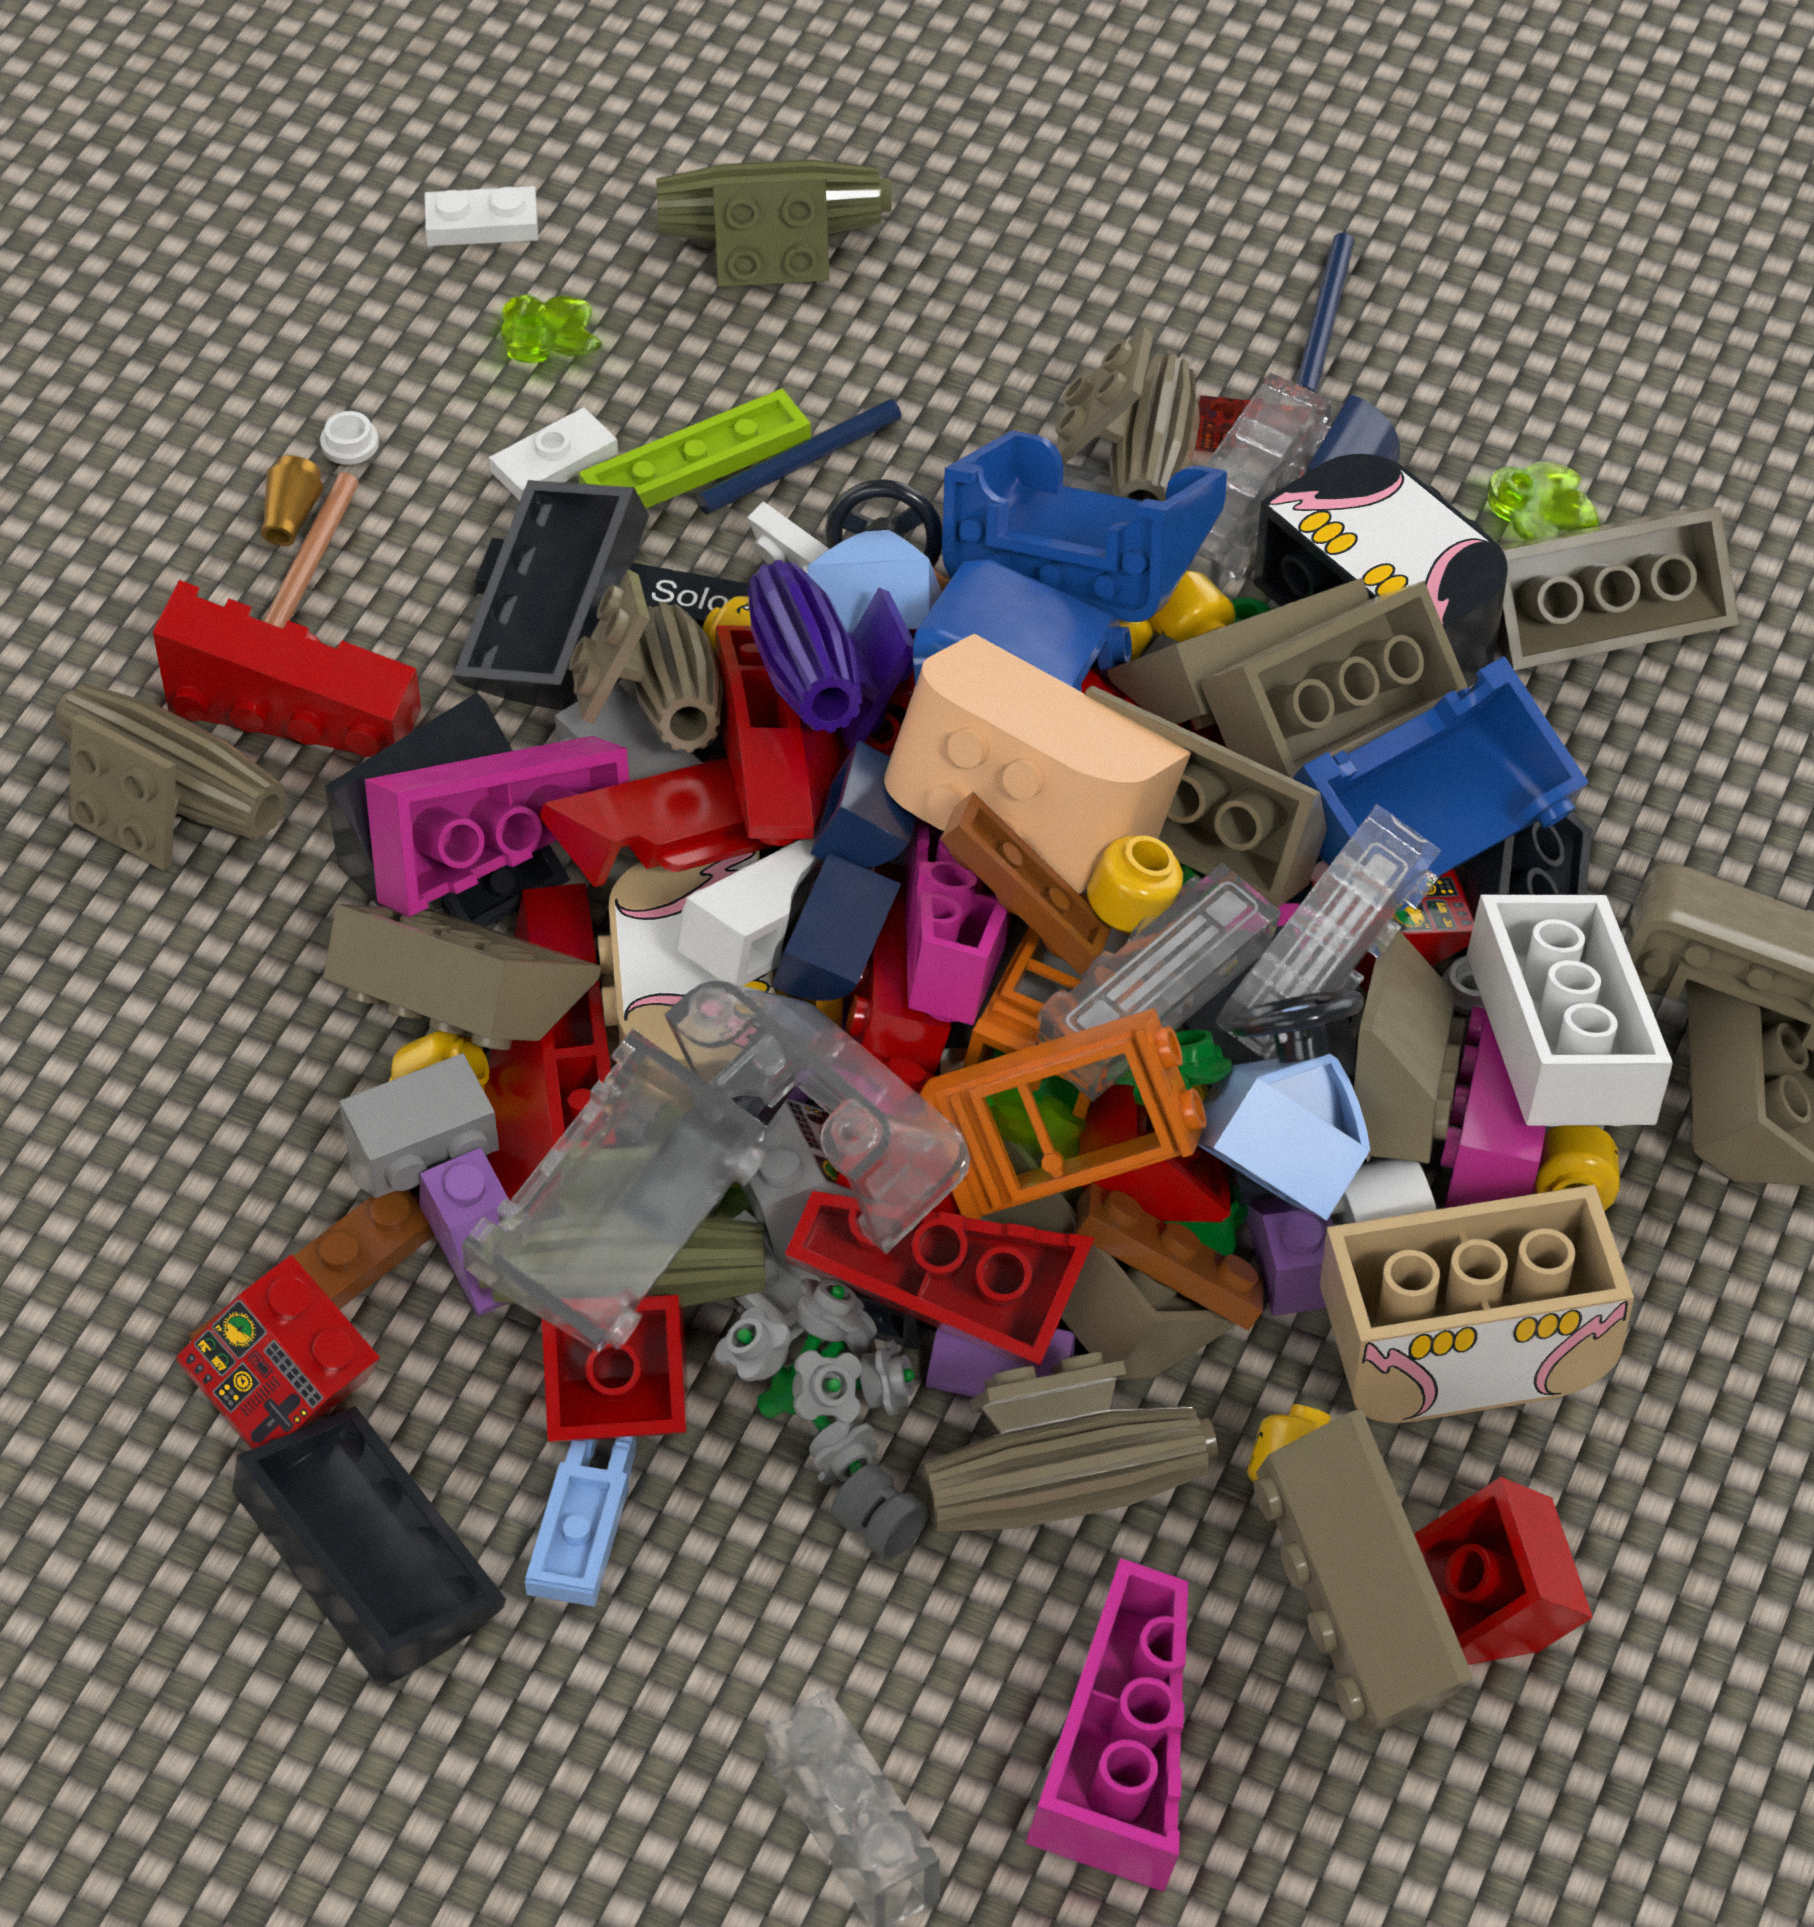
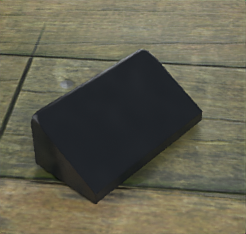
M548 844L532 852V858L514 867L505 865L478 878L479 884L458 894L450 892L431 901V903L439 912L488 927L520 908L523 890L560 886L567 883L570 878Z

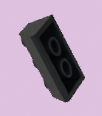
M475 693L325 785L338 867L377 906L386 907L377 902L365 779L513 751L483 697Z
M1573 812L1547 829H1543L1538 821L1454 868L1469 902L1474 919L1480 895H1586L1592 828ZM1469 946L1460 950V952L1466 956Z

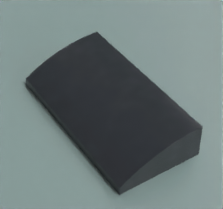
M527 481L453 673L456 682L511 701L555 710H564L578 702L577 694L574 693L575 685L572 671L569 670L572 653L583 636L591 638L600 621L597 618V610L608 587L612 584L618 587L627 569L630 570L650 516L634 487Z
M356 1406L237 1456L232 1492L379 1688L410 1674L442 1655L479 1629L504 1608L506 1601L504 1595Z

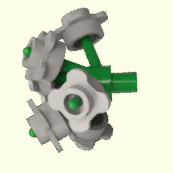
M806 1278L799 1285V1290L804 1294V1297H801L797 1306L799 1309L796 1313V1319L809 1334L795 1362L786 1367L783 1365L789 1352L790 1329L784 1323L773 1324L770 1322L767 1312L761 1307L750 1308L742 1314L740 1320L730 1328L727 1337L718 1342L715 1348V1358L722 1365L732 1364L735 1366L738 1376L747 1382L763 1380L773 1375L772 1387L761 1393L757 1398L760 1412L765 1417L772 1419L786 1411L790 1414L798 1415L804 1420H811L820 1433L811 1443L809 1451L814 1458L813 1464L818 1470H822L818 1475L819 1481L822 1485H829L838 1479L839 1481H847L858 1469L871 1463L873 1455L878 1449L877 1443L870 1439L874 1433L871 1425H858L854 1420L860 1412V1402L855 1397V1391H863L864 1398L871 1409L885 1407L889 1416L897 1415L898 1407L906 1406L907 1396H912L914 1392L915 1374L907 1355H899V1350L894 1340L885 1341V1348L877 1349L875 1347L876 1325L872 1318L863 1310L864 1305L861 1300L856 1297L850 1288L834 1280L825 1279L819 1282L815 1279ZM818 1347L822 1350L820 1354L816 1352ZM827 1416H834L837 1421L831 1423Z

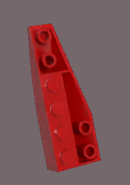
M716 625L714 655L723 685V708L720 727L748 838L758 839L765 844L775 846L789 845L794 843L796 839H814L828 787L836 775L846 746L838 728L835 729L836 732L829 733L824 729H821L820 732L813 730L808 724L806 725L779 695L774 688L754 642L751 626Z
M586 883L523 890L514 937L597 964ZM598 979L540 1041L512 1040L509 1050L491 1048L488 1063L489 1079L485 1084L484 1093L495 1111L499 1150L488 1154V1161L509 1198L513 1209L561 1203L557 1154L582 1153L592 1150L601 1152L621 1151L600 982Z

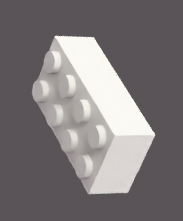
M1480 895L1466 956L1526 1126L1656 1125L1673 1062L1607 896Z

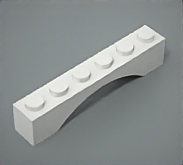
M800 839L793 844L786 845L779 851L749 866L742 867L736 873L704 889H699L688 896L681 912L682 926L677 951L734 990L777 968L781 961L784 940L790 927L800 917L825 862L810 854L814 839ZM905 850L887 863L903 866Z

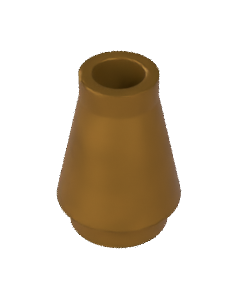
M293 455L282 456L276 461L274 466L267 470L264 522L261 535L266 541L274 545L290 546L294 544L299 529L323 491V483L320 480L321 471L310 460Z

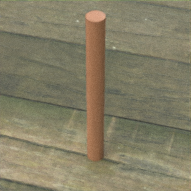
M341 472L337 475L263 620L264 622L283 629L287 620H291L359 486L357 478L352 474Z

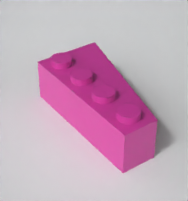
M588 736L365 779L377 902L407 917H411L429 908V902L450 892L458 894L479 884L477 879L505 865L514 867L532 858V852L557 841L539 817L544 803L630 782L627 748L595 736Z
M916 816L911 840L906 847L903 860L908 1008L928 1013L931 1017L943 1022L958 1021L974 1025L1018 915L1007 911L998 901L995 892L972 870L962 867L954 860L948 847L940 840L944 831Z
M1473 1006L1465 1039V1044L1477 1047L1465 1045L1457 1079L1458 1084L1469 1087L1457 1085L1449 1124L1460 1126V1129L1448 1127L1447 1139L1445 1140L1440 1166L1452 1168L1443 1209L1532 1195L1546 1130L1545 1125L1526 1126L1485 1008Z
M1120 1558L1025 1841L1028 1845L1165 1892L1179 1857L1178 1804L1181 1798L1182 1783L1180 1746L1184 1724L1182 1688L1183 1671L1186 1662L1188 1581Z

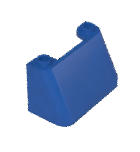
M1013 430L945 468L942 557L944 567L951 578L966 560H992L1111 612L1119 620L1128 622L1145 621L1164 608L1222 513L1226 500L1227 471L1204 466H1188L1175 473L1168 482L1164 502L1152 499L1140 501L1063 486V461L1057 447L1049 439L1039 435Z
M966 560L956 571L916 631L913 644V667L916 685L922 665L928 657L972 634H976L1082 692L1081 684L1090 668H1099L1103 676H1109L1107 670L1130 662L1132 640L1129 627H1121L1118 617L1111 612L992 560Z
M1505 656L1481 668L1476 673L1479 680L1471 689L1465 687L1457 693L1453 690L1445 694L1433 708L1349 754L1342 750L1332 757L1329 752H1326L1304 764L1292 778L1320 792L1327 831L1318 856L1343 880L1370 846L1381 847L1404 864L1406 868L1405 876L1380 909L1389 906L1393 914L1398 913L1426 894L1423 888L1424 885L1538 821L1543 829H1547L1560 822L1576 809L1571 799L1589 783ZM1371 849L1347 880V883L1358 891L1361 897L1365 896L1372 901L1370 905L1376 909L1400 877L1403 869L1380 850ZM1374 856L1379 857L1395 869V873L1377 896L1372 895L1356 883V879Z

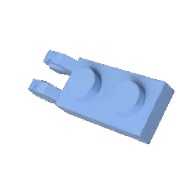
M637 1437L617 1438L612 1447L607 1470L589 1467L590 1459L595 1452L596 1440L571 1441L565 1463H559L525 1577L527 1595L595 1607L629 1490L628 1481L635 1459Z

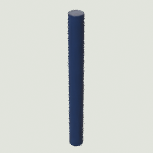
M1347 233L1334 235L1293 392L1295 399L1302 403L1313 402L1317 395L1355 243L1354 238Z
M893 399L876 405L696 495L697 503L702 512L708 515L900 420V408Z

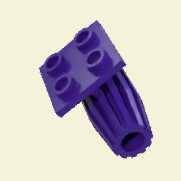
M774 560L773 564L768 566L765 563L759 567L760 571L756 575L753 574L750 579L748 599L751 633L774 688L806 725L808 724L813 730L819 732L821 729H824L827 733L836 732L835 729L838 728L847 749L852 750L858 740L864 743L869 734H874L880 728L886 714V704L899 682H904L910 676L914 668V640L889 591L878 588L853 633H847L832 600L802 568L791 561L783 563L782 560Z

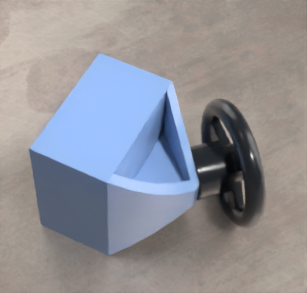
M887 479L862 482L844 492L833 504L825 524V541L829 550L807 566V574L832 600L847 633H853L877 589L882 588L890 592L914 640L918 627L942 593L933 570L942 553V522L933 504L917 489L905 483ZM879 497L896 499L909 506L908 509L893 519L881 517L873 520L852 510L863 501ZM922 523L926 532V543L923 553L905 540L907 533ZM843 529L857 534L843 541Z
M1354 990L1325 991L1262 1004L1236 1014L1230 1021L1231 1031L1240 1037L1274 1035L1278 1058L1232 1065V1072L1222 1081L1215 1083L1202 1102L1207 1124L1202 1129L1203 1132L1197 1144L1199 1147L1288 1204L1324 1220L1329 1218L1370 1152L1366 1124L1358 1099L1339 1060L1330 1054L1333 1050L1329 1031L1325 1028V1024L1350 1017L1363 1008L1364 998L1359 992Z

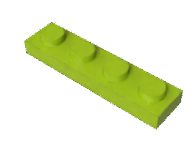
M781 388L579 472V483L634 487L647 509L781 453L811 438V423L784 389Z

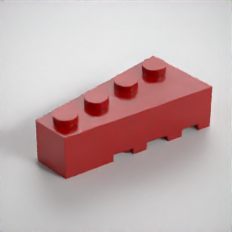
M181 580L178 581L152 632L169 712L191 721L201 720L239 728L248 733H263L296 740L306 745L316 744L354 752L363 757H372L411 733L422 709L415 667L342 640L333 648L321 643L315 635L309 632L310 628L287 620L282 629L250 617L251 606L228 598L223 607L199 598L200 587Z
M887 862L872 867L871 871L899 882L901 886L856 988L848 994L849 1003L838 1115L846 1116L873 1053L890 1059L894 1057L909 1059L920 1065L925 1072L935 1075L951 1031V1022H943L931 1017L928 1013L908 1008L903 866Z
M812 1191L784 1255L786 1263L823 1279L840 1282L855 1293L1026 1367L1034 1366L1035 1371H1037L1043 1361L1095 1237L1072 1233L1069 1235L1039 1230L1036 1227L1012 1223L1002 1224L966 1218V1216L952 1213L930 1212L906 1208L896 1204Z

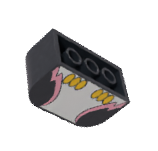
M1372 454L1339 456L1319 465L1260 502L1254 585L1278 606L1281 607L1360 578H1363L1370 600L1379 595L1425 581L1467 686L1470 687L1479 680L1476 673L1481 668L1494 662L1508 574L1506 556L1498 543L1485 533L1480 524L1468 519L1447 502L1437 489L1426 485L1403 465L1391 459Z

